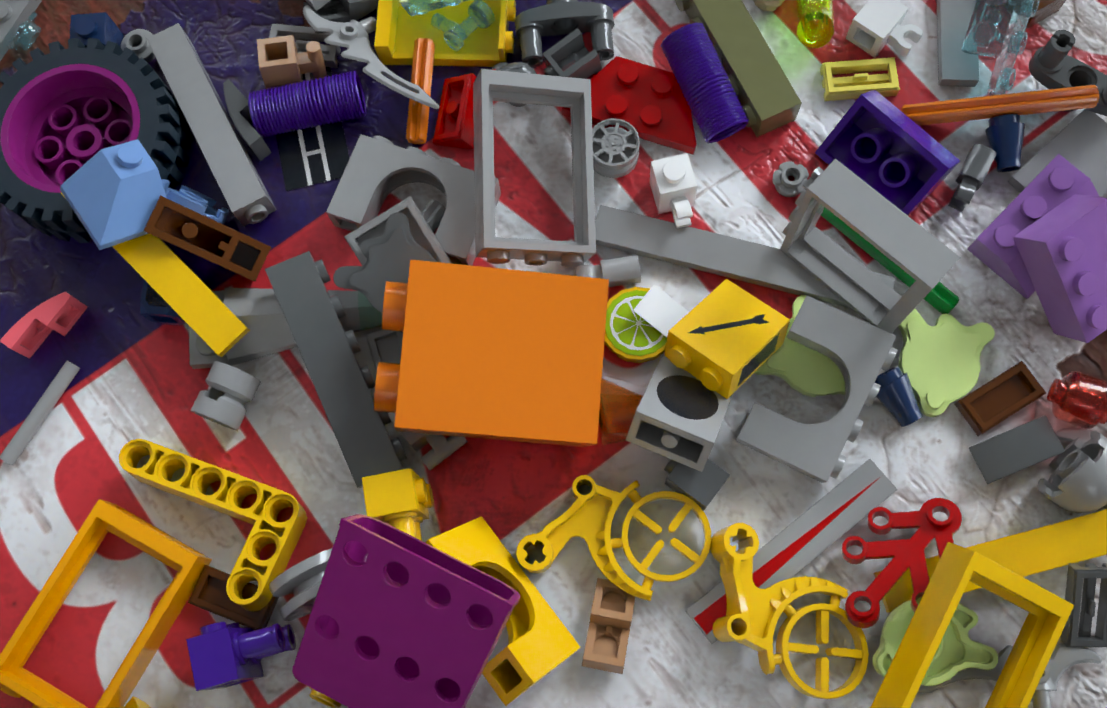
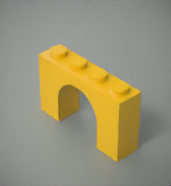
M482 516L430 538L425 542L504 582L520 594L519 602L514 607L506 623L508 645L486 664L482 675L505 706L581 648Z

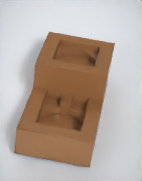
M597 578L582 666L623 674L635 596L619 589L607 579Z

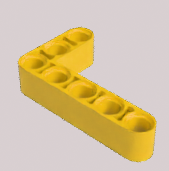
M135 439L126 443L120 450L119 463L126 472L141 483L254 525L228 578L226 591L231 601L247 611L254 612L267 606L272 598L269 584L285 571L306 525V511L297 499L282 490L144 439ZM146 455H150L146 465L137 468L139 460ZM185 468L184 475L179 480L172 482L171 479L175 471ZM221 481L217 492L211 495L206 494L207 488L211 483ZM250 494H257L254 505L242 509L241 505L244 498ZM293 507V515L289 520L277 522V516L282 509ZM267 544H276L274 555L267 560H260L262 548ZM250 581H258V589L255 595L251 598L243 599L242 590L244 586Z

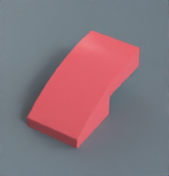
M67 292L58 294L23 316L8 330L0 342L11 350L30 359L52 330L66 336L88 306Z

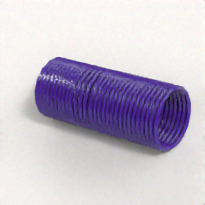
M703 23L688 24L668 35L662 41L661 48L690 106V110H692L694 119L698 123L697 125L704 136L705 142H718L743 129L749 120L745 116L744 109L741 103H739L740 101L736 96V92H734V88H732V84H730V80H728L729 77L725 73L726 71L719 60V56Z
M356 71L336 74L335 76H325L324 78L320 77L319 79L315 78V80L311 79L310 81L296 82V84L290 83L289 85L285 84L278 87L265 88L264 90L250 91L248 94L251 119L255 130L262 138L273 136L274 134L312 128L313 126H322V124L337 123L338 121L341 122V120L358 119L367 115L364 93Z

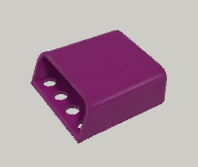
M362 514L341 518L340 527L292 668L293 676L299 682L348 708H465L514 607L519 602L520 594L504 582L378 519Z

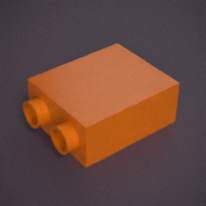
M410 260L408 283L386 281L382 330L403 332L400 364L378 362L374 411L395 413L394 428L398 432L579 447L596 445L609 279Z

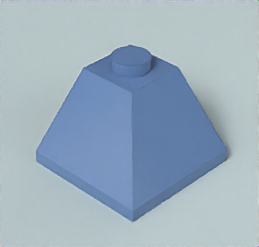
M138 139L101 149L60 187V191L99 250L149 234L144 229L160 195L167 198L159 170Z

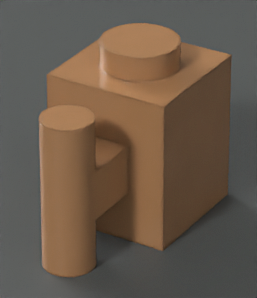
M293 35L257 39L259 69L266 89L285 84L289 85L290 83L296 84V82L300 81L303 82L302 74L313 73L314 79L328 76L319 42H308L306 44L307 52L298 53Z

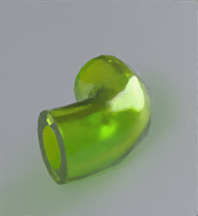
M796 0L797 35L799 41L809 48L825 46L834 34L833 0Z

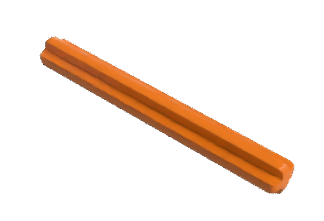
M1096 85L909 104L903 105L901 111L920 126L989 119L1006 114L1028 115L1086 109L1097 106L1099 90Z

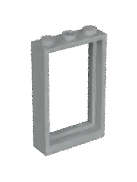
M481 69L473 83L475 257L487 258V262L493 264H504L510 262V259L524 260L526 265L533 266L547 264V261H561V265L564 267L584 265V262L596 254L591 79ZM493 101L570 108L574 241L495 237Z

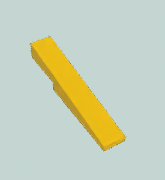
M1107 509L966 548L976 551L1022 577L1066 566L1068 563H1077L1107 555ZM939 555L926 558L929 581L940 560ZM909 569L882 599L887 613L892 612L893 609L902 603L911 600L913 588ZM881 571L874 573L875 578L881 573ZM969 581L964 593L982 587Z

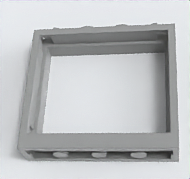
M834 159L825 170L817 167L811 177L802 185L805 190L795 202L797 207L788 218L790 222L782 232L786 237L780 248L782 252L867 322L891 334L961 258L837 159ZM824 208H827L916 280L903 296L898 294L816 227Z

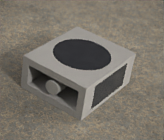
M662 356L635 412L626 441L702 472L717 438L732 395L726 399L716 391L709 390L696 377L686 370L676 367L667 357Z

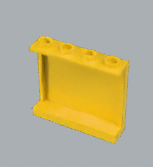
M379 0L374 42L376 53L384 65H412L414 41L417 38H429L433 40L435 45L433 66L493 67L499 62H507V53H513L514 32L509 31V22H515L516 2L515 0Z

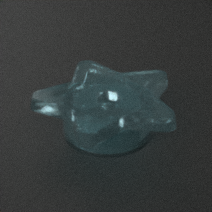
M33 12L25 22L19 25L16 34L7 45L10 50L21 47L27 51L36 41L42 28L34 23L38 16L37 13Z

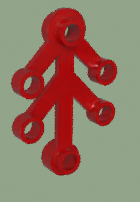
M933 498L926 501L919 511L891 513L887 508L876 507L868 514V527L873 533L885 535L891 529H919L910 539L865 542L861 537L850 536L844 540L842 555L850 564H860L869 559L893 558L865 591H856L848 596L845 603V614L852 625L858 628H869L875 625L880 616L879 602L908 569L910 570L913 588L911 608L915 613L918 607L916 600L923 596L930 582L924 550L935 538L939 558H941L947 543L954 544L952 535L959 530L962 522V515L956 504L948 499ZM935 512H943L948 516V519L938 521L933 517V514ZM882 516L888 520V523L879 526L873 522V519ZM852 545H857L863 551L859 555H851L847 549ZM858 601H866L870 604L871 608L867 612H860L854 605Z

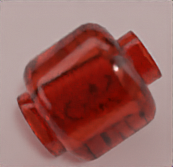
M1072 371L1064 376L1062 380L1055 379L1052 382L1047 394V400L1052 402V413L1057 419L1084 429L1094 428L1099 423L1105 424L1107 422V382L1105 380L1080 371Z

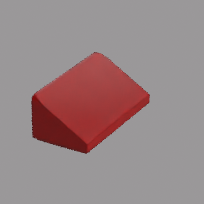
M473 73L444 79L433 138L434 145L474 149L473 83L477 76Z

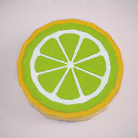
M632 287L624 289L611 297L607 302L604 343L609 350L611 349L617 357L624 361L644 363L657 359L665 351L667 337L633 311L650 288Z

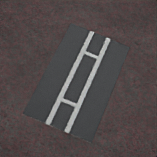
M326 67L327 75L332 76L331 68ZM313 73L302 74L303 81L315 80ZM342 120L337 123L322 124V126L318 125L317 127L313 126L312 128L309 127L276 135L286 191L342 177L350 159Z

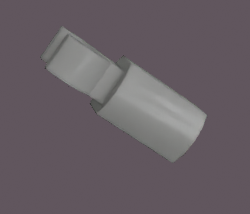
M637 255L601 260L600 265H580L574 267V276L609 279L608 287L641 282V270Z

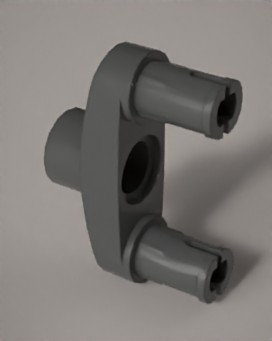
M546 0L547 5L523 11L515 18L516 36L520 38L522 62L528 63L530 67H537L543 63L541 36L570 34L577 28L581 33L591 32L592 48L599 54L600 61L609 60L614 57L612 29L615 24L613 10L605 4L578 0Z
M1066 30L1056 31L1047 44L1040 47L1029 61L1031 75L1047 89L1096 85L1099 90V102L1096 107L1086 108V110L1107 116V75L1067 55L1075 44V37Z

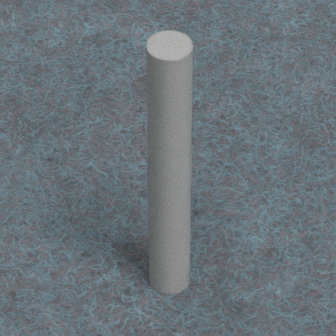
M68 360L65 362L0 455L1 460L14 465L81 369L80 367Z

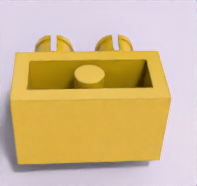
M411 468L362 477L367 516L385 522L422 541L420 523L425 519H430L428 508L434 507L431 485L426 484L424 478H421Z

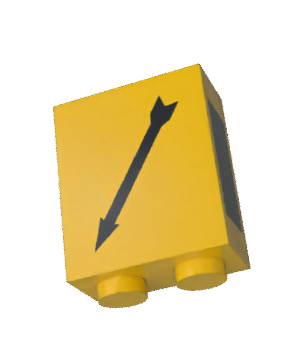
M726 279L668 331L664 356L676 367L686 370L700 380L706 388L716 391L728 399L783 345L790 319Z

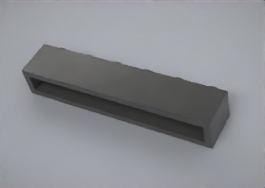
M310 251L266 268L267 276L357 488L363 487L362 477L403 470L401 461L407 459V456L399 438L391 439L385 425L392 421L389 418L388 412L374 411V398L370 389L375 387V381L368 365L360 368L355 353L361 351L353 330L345 332L339 318L346 316L338 295L330 297L324 284L331 281L323 260L315 262Z

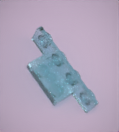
M1039 0L976 1L961 50L966 54L997 58L987 88L989 95H1002L1012 89L1016 77V70L1013 67L1017 55H1021L1026 47L1028 34L1025 32L1029 17L1033 18L1035 16Z

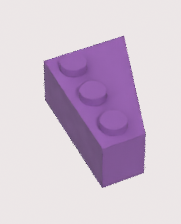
M1074 194L1013 236L1053 333L1088 343L1107 330V198Z

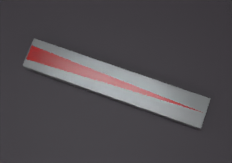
M871 459L867 460L756 552L753 556V583L760 589H766L779 581L792 578L867 516L873 508L879 506L898 489ZM719 582L685 611L711 644L718 640L713 634V624L718 618L726 616L727 611L726 592L723 582Z

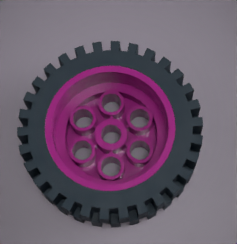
M79 38L68 39V49H65L59 41L49 43V54L45 55L39 48H36L29 52L33 59L30 63L26 64L21 58L12 63L18 71L11 77L4 71L0 74V82L3 84L0 88V203L32 227L50 237L53 234L63 241L69 242L72 237L79 243H89L90 235L66 198L61 194V185L101 149L136 139L140 141L157 166L161 179L181 185L185 176L177 166L188 167L190 157L183 149H191V139L185 133L190 131L189 124L184 118L176 98L142 57L139 59L134 51L127 47L122 50L117 43L107 41L106 46H104L99 39L88 38L86 47Z

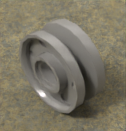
M332 548L301 561L270 582L269 589L274 597L294 594V597L281 607L280 612L284 621L295 620L311 614Z

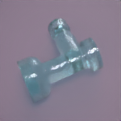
M474 0L469 5L468 17L460 24L447 19L440 13L434 14L431 19V25L445 32L443 34L445 42L455 51H459L464 46L463 41L478 27L485 29L495 22L493 11L482 0Z

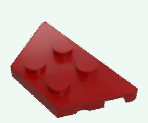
M616 56L591 78L592 124L596 125L603 120L611 118L622 119L636 129L640 139L694 155L697 143L690 106L673 72ZM562 107V115L571 117L570 108ZM607 125L604 128L615 127V125ZM619 125V128H623L626 131H629L626 127Z

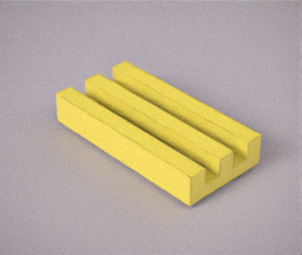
M895 57L822 63L820 73L823 75L822 88H825L824 101L858 99L861 94L872 90L878 91L884 97L897 96L900 90ZM888 70V73L886 74L869 75L868 73L854 74V76L832 78V75L834 74Z

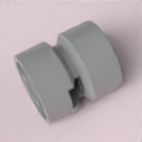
M214 361L205 380L209 387L207 390L199 392L191 412L219 425L238 431L247 412L243 405L245 402L253 400L261 381L233 366Z

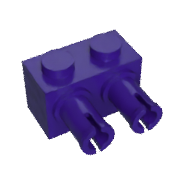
M218 622L201 627V635L186 639L196 691L227 688L264 677L261 664L262 658L296 649L295 634L290 624L281 627L276 623L266 628L253 630L251 628H240L239 622L227 625L226 622Z

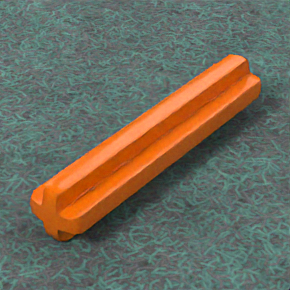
M417 38L414 41L411 83L418 85L431 96L435 45L433 40L429 38ZM410 98L406 139L411 144H425L427 141L430 107Z

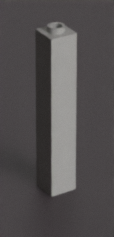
M179 23L146 38L232 213L243 226L263 221L268 214L276 211V208L191 40Z

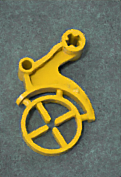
M581 475L574 480L572 485L573 496L576 500L572 506L557 519L547 524L539 533L527 535L520 540L516 556L518 562L525 570L531 573H542L551 567L555 558L572 537H581L587 543L595 564L610 582L630 595L651 601L653 593L651 588L654 580L659 582L678 581L690 576L703 564L711 546V528L701 507L683 494L672 491H659L641 497L636 491L640 487L637 480L619 493L597 485L594 479L588 475ZM581 485H588L592 489L587 495H582L577 490ZM629 497L634 505L630 508L624 519L621 537L611 539V525L614 515L621 503ZM671 499L684 504L668 526L670 533L675 532L690 510L696 514L702 525L704 543L700 556L677 538H672L670 541L671 547L694 563L689 569L681 573L661 575L647 570L664 547V541L658 540L641 564L635 559L630 550L628 528L632 517L654 534L659 535L662 532L661 526L639 510L651 501ZM538 544L543 545L544 561L538 563L535 560L533 564L528 563L527 561L530 556L526 552L527 548L530 545H533L535 548ZM623 547L629 563L635 570L645 576L641 586L624 573L612 549Z
M734 523L717 531L711 538L710 550L713 557L720 563V576L726 592L727 611L726 616L718 618L714 622V636L721 642L736 641L758 651L759 664L764 674H773L775 665H779L787 681L796 690L809 697L832 699L842 697L853 691L866 673L869 653L863 630L852 625L846 617L845 610L839 607L840 601L847 598L848 590L831 581L807 576L785 579L766 589H760L755 586L752 579L753 556L759 547V539L755 530L748 524ZM732 537H733L732 542H737V543H738V548H739V549H738L737 551H736V546H731V545H730V538H732ZM809 593L831 596L829 604H811L796 610L790 603L798 597ZM811 611H816L817 644L821 645L829 642V614H831L846 626L855 645V649L831 647L825 650L827 656L855 659V665L848 680L842 686L832 691H829V660L827 657H819L815 661V689L805 684L798 677L790 662L788 652L817 654L819 652L817 645L788 642L795 623L803 615ZM784 612L787 618L779 629L776 640V654H773L774 630L780 615Z

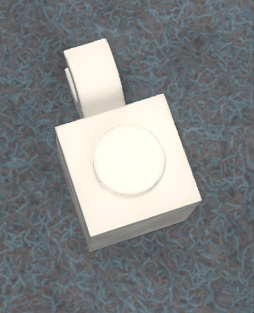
M869 0L854 17L846 39L874 58L887 43L898 54L907 56L912 45L906 42L904 38H909L913 42L918 43L923 35V31L913 24L901 26L909 8L902 4L900 0Z
M688 153L651 161L649 182L658 214L672 211L677 229L691 226L690 217H693L691 207L695 205L697 182Z

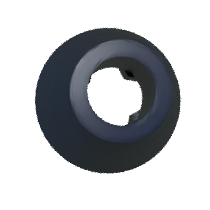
M1006 114L989 119V127L985 132L991 149L997 153L994 158L997 172H1011L1021 169L1020 159L1025 124L1021 122L1020 115Z
M896 366L877 376L875 383L881 385L876 397L898 420L901 427H905L923 417L907 372L902 373L899 366Z

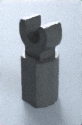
M982 144L973 145L956 178L958 187L948 206L962 212L966 204L970 203L975 191L983 184L997 154L993 149Z

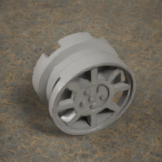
M611 118L596 124L592 129L594 171L607 178H619L629 174L635 168L639 158L640 139L638 132L630 123L622 119ZM607 125H615V127L604 128ZM619 125L626 127L629 131H626L623 128H619Z

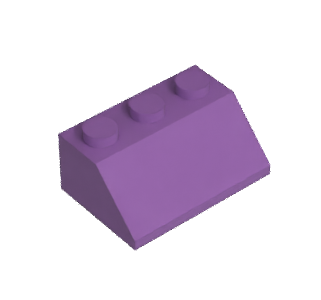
M1058 153L968 247V250L1023 297L1028 299L1036 290L1013 236L1074 194L1100 196L1091 179Z

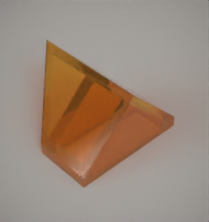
M603 378L598 424L601 444L607 445L624 442L643 396Z

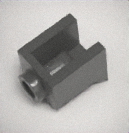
M578 28L543 53L547 67L543 70L545 75L587 79L602 70L599 54L595 49L591 52L586 49L582 33Z

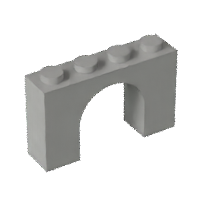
M360 134L326 211L334 226L353 232L377 217L384 200L393 190L408 183H426L439 189L447 198L446 210L435 234L437 240L452 264L472 266L476 258L474 171L461 167L458 162L450 158L443 157L439 160L427 156L424 151L416 147L409 146L405 149L394 145L390 140L382 136L371 138ZM494 176L496 208L501 190L499 180Z
M806 295L787 338L827 356L838 366L845 382L843 404L837 414L831 419L816 424H805L791 420L754 402L736 441L806 476L825 483L830 476L836 479L846 461V457L841 455L847 440L853 443L857 438L864 422L858 419V416L864 404L869 407L873 404L881 385L875 383V380L881 369L888 371L898 350L892 347L896 335Z

